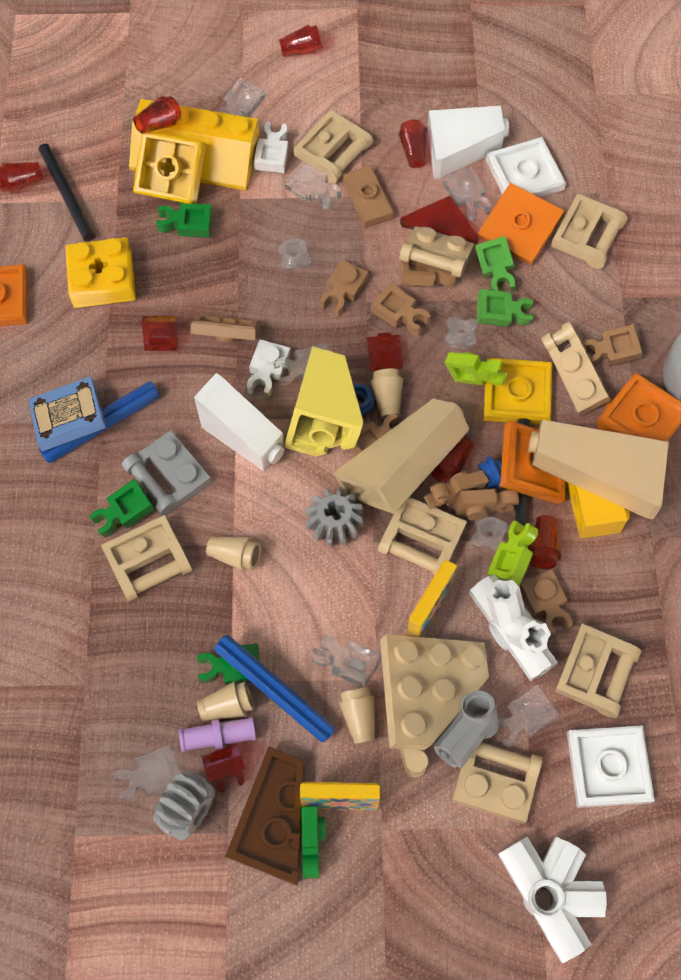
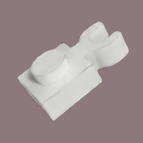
M266 122L264 126L265 139L258 138L254 170L284 173L289 150L288 141H286L287 125L282 123L279 132H272L271 122Z
M259 340L249 366L250 373L254 375L247 382L248 394H253L256 386L263 385L265 386L264 398L269 399L273 392L271 380H282L291 356L290 347Z

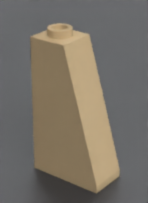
M437 399L430 400L334 473L345 495L353 493L356 496V501L394 514L470 430L462 409L454 402Z
M548 420L541 421L538 432H531L528 452H534L533 466L648 519H654L662 507L669 442Z

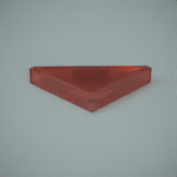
M450 195L400 218V225L403 228L413 230L415 226L420 228L428 227L444 235L460 236L466 241L474 243V245L478 243V235Z

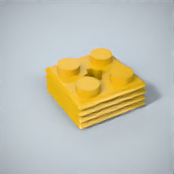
M143 130L133 192L187 204H196L206 144L198 140ZM172 159V164L175 165L176 168L175 171L171 172L170 176H168L169 173L168 171L164 170V165L170 164Z
M127 237L79 242L65 246L68 293L74 308L134 301L136 299L132 252Z

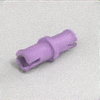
M253 717L220 723L219 719L211 720L212 724L178 729L181 752L214 746L215 750L223 749V745L256 740Z

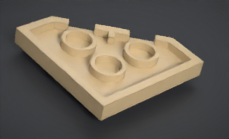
M389 634L380 639L389 748L425 750L435 742L461 711L463 698L468 693L479 690L489 678L485 643Z

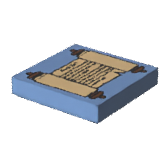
M91 376L28 399L36 440L41 451L106 428L95 383Z

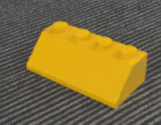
M140 99L132 122L130 170L136 171L141 133L143 130L205 143L206 149L200 183L247 190L254 166L258 138H260L258 119ZM172 159L170 164L164 165V170L168 171V176H170V173L174 172L176 168L172 164Z

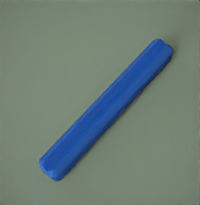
M151 381L146 382L101 409L106 428L45 451H41L39 448L41 455L48 463L55 461L158 399L160 396L158 389Z
M224 635L218 641L214 648L215 652L320 742H325L335 731V726L231 636Z

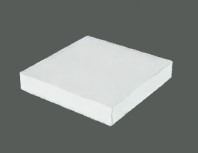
M543 137L486 154V162L502 194L510 182L537 197L565 190L566 182Z
M643 725L569 730L567 732L577 808L645 804L655 801Z

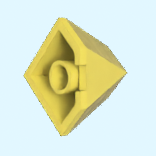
M312 346L284 448L316 457L327 454L329 448L340 446L343 450L354 448L363 426V419L345 356Z

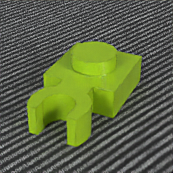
M449 352L444 362L455 382L484 386L487 381L494 385H503L508 375L507 372L500 371L502 367L501 361L492 359L484 362L481 361L479 355L470 352Z
M513 521L508 531V543L500 542L487 574L489 576L495 574L499 580H513L517 585H520L533 555V552L527 548L535 541L538 529L529 523L523 526L519 522Z

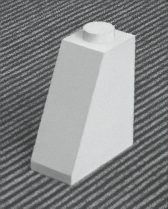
M501 106L429 111L427 134L434 179H440L483 159L489 152L502 149L503 139L508 137L509 123L508 118H503Z
M216 373L194 397L201 427L263 472L270 464L274 465L280 460L285 451L283 433L222 376Z

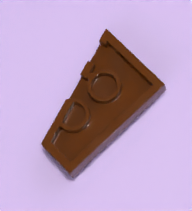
M268 747L225 858L298 886L301 810L300 784L303 782L304 760Z

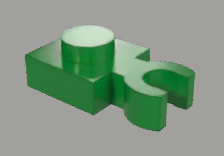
M180 203L179 211L173 210L169 206L158 207L159 217L168 218L163 221L156 220L159 232L165 233L177 229L178 236L210 237L211 204Z
M133 479L106 498L111 505L110 507L95 510L89 518L96 524L106 519V524L97 530L105 538L111 536L116 531L120 522L126 528H129L155 510V507L140 483Z
M258 643L241 645L260 661ZM210 653L197 655L199 664L209 663L212 665L208 673L198 674V679L201 683H211L218 676H224L225 686L233 681L251 683L224 658H216Z
M317 806L302 807L304 879L319 878V841H326L325 817H318Z

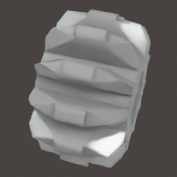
M341 487L333 495L325 488L323 490L324 498L314 495L311 499L313 506L306 508V516L310 518L306 521V527L308 530H315L313 536L316 541L326 537V545L330 547L333 544V540L338 539L339 543L344 547L346 545V536L356 539L358 536L357 528L364 525V518L360 516L363 513V506L361 504H354L356 496L353 493L343 497V489ZM335 514L336 517H337V518H340V519H339V520H334V518H333L332 516H329V515Z
M189 770L179 773L175 776L172 783H168L166 790L161 794L160 801L155 806L153 821L164 833L181 841L193 835L196 828L201 826L203 819L208 815L209 808L213 805V798L215 796L213 785L198 773L194 774Z

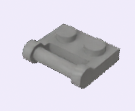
M171 430L139 453L129 455L122 462V467L128 474H133L156 502L155 508L162 516L170 514L212 484L210 476ZM152 462L175 492L167 495L146 470L145 466Z

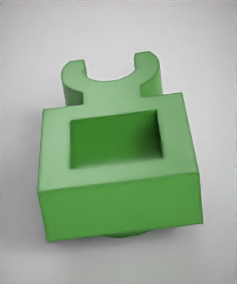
M502 236L475 245L484 278L493 276L491 279L492 290L499 291L498 285L501 282H507L510 285L511 291H515V279L510 273L506 272L515 269L506 237Z
M480 289L477 294V323L508 327L513 319L519 325H529L533 320V315H526L521 309L529 310L533 305V300L521 298L516 302L512 301L511 292Z

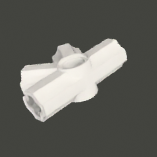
M494 574L479 581L470 589L469 595L488 620L492 636L502 649L510 651L530 681L540 678L557 665V660L547 648V641L551 633L546 623L533 619L525 609L520 587L513 580L502 581Z
M525 837L498 854L522 895L525 908L536 919L561 963L576 957L592 945L576 917L604 918L607 907L606 891L603 881H573L586 856L580 848L568 841L554 837L542 861L528 837ZM540 887L548 889L552 895V905L546 911L540 909L535 901L536 891Z

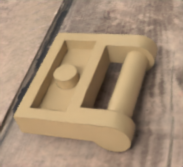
M330 110L294 147V156L321 172L329 182L336 183L342 177V171L356 156L373 144V138L367 131ZM348 138L354 141L334 163L328 160Z
M577 193L553 238L551 247L586 261L594 269H602L607 261L606 254L618 230L624 227L627 216L618 209ZM601 219L607 222V226L596 248H593L587 244Z
M415 226L408 240L403 243L399 260L407 263L412 260L450 271L452 276L461 278L471 257L474 243L466 241L460 236H448L437 233L428 227L420 228Z
M409 497L394 513L377 551L384 555L391 553L432 571V576H434L443 561L451 560L467 521L436 508L429 509L427 504ZM397 534H403L442 552L437 559L396 541Z
M165 515L101 545L128 602L138 598L137 594L179 573L185 575L192 571ZM172 553L174 561L130 582L127 574Z
M581 624L554 692L594 708L607 717L617 718L621 709L619 704L633 663L639 660L641 649L590 626ZM613 652L619 656V660L607 693L603 697L596 694V690L609 655Z
M481 742L464 766L460 768L451 802L526 824L543 757L531 754L528 757ZM478 756L526 771L524 781L475 767V758Z

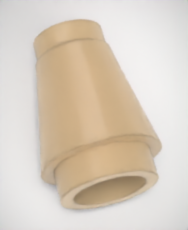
M397 369L377 370L373 373V379L370 383L380 418L384 420L391 414H396L399 418L403 378L400 377L399 370Z
M211 536L207 543L206 554L241 571H246L247 569L254 570L260 559L261 545L259 542H254L252 537Z
M233 681L204 697V699L197 701V708L202 721L206 722L215 719L247 716L248 711L254 710V701L246 681L241 683Z
M369 687L340 693L342 702L339 703V706L353 737L354 744L376 740L374 733L375 696H371Z

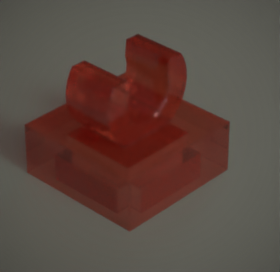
M143 316L141 325L144 351H177L176 316Z
M391 332L377 333L375 337H367L370 372L381 369H402L403 361L399 334L391 335Z
M237 743L202 756L209 782L215 780L219 792H225L223 779L227 775L236 776L239 786L244 784L242 770L245 769V765Z

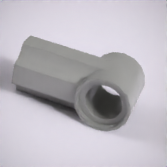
M476 690L468 693L461 702L462 711L434 745L435 753L445 763L454 768H462L481 742L495 735L499 729V717L495 701L488 692ZM480 713H486L485 715H482V716H476V715H478V714H480Z

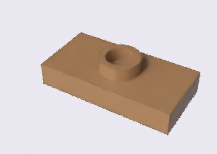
M371 166L342 174L343 184L364 228L393 219V211Z
M198 314L191 322L190 334L216 336V340L221 342H233L235 339L255 341L260 333L261 321Z

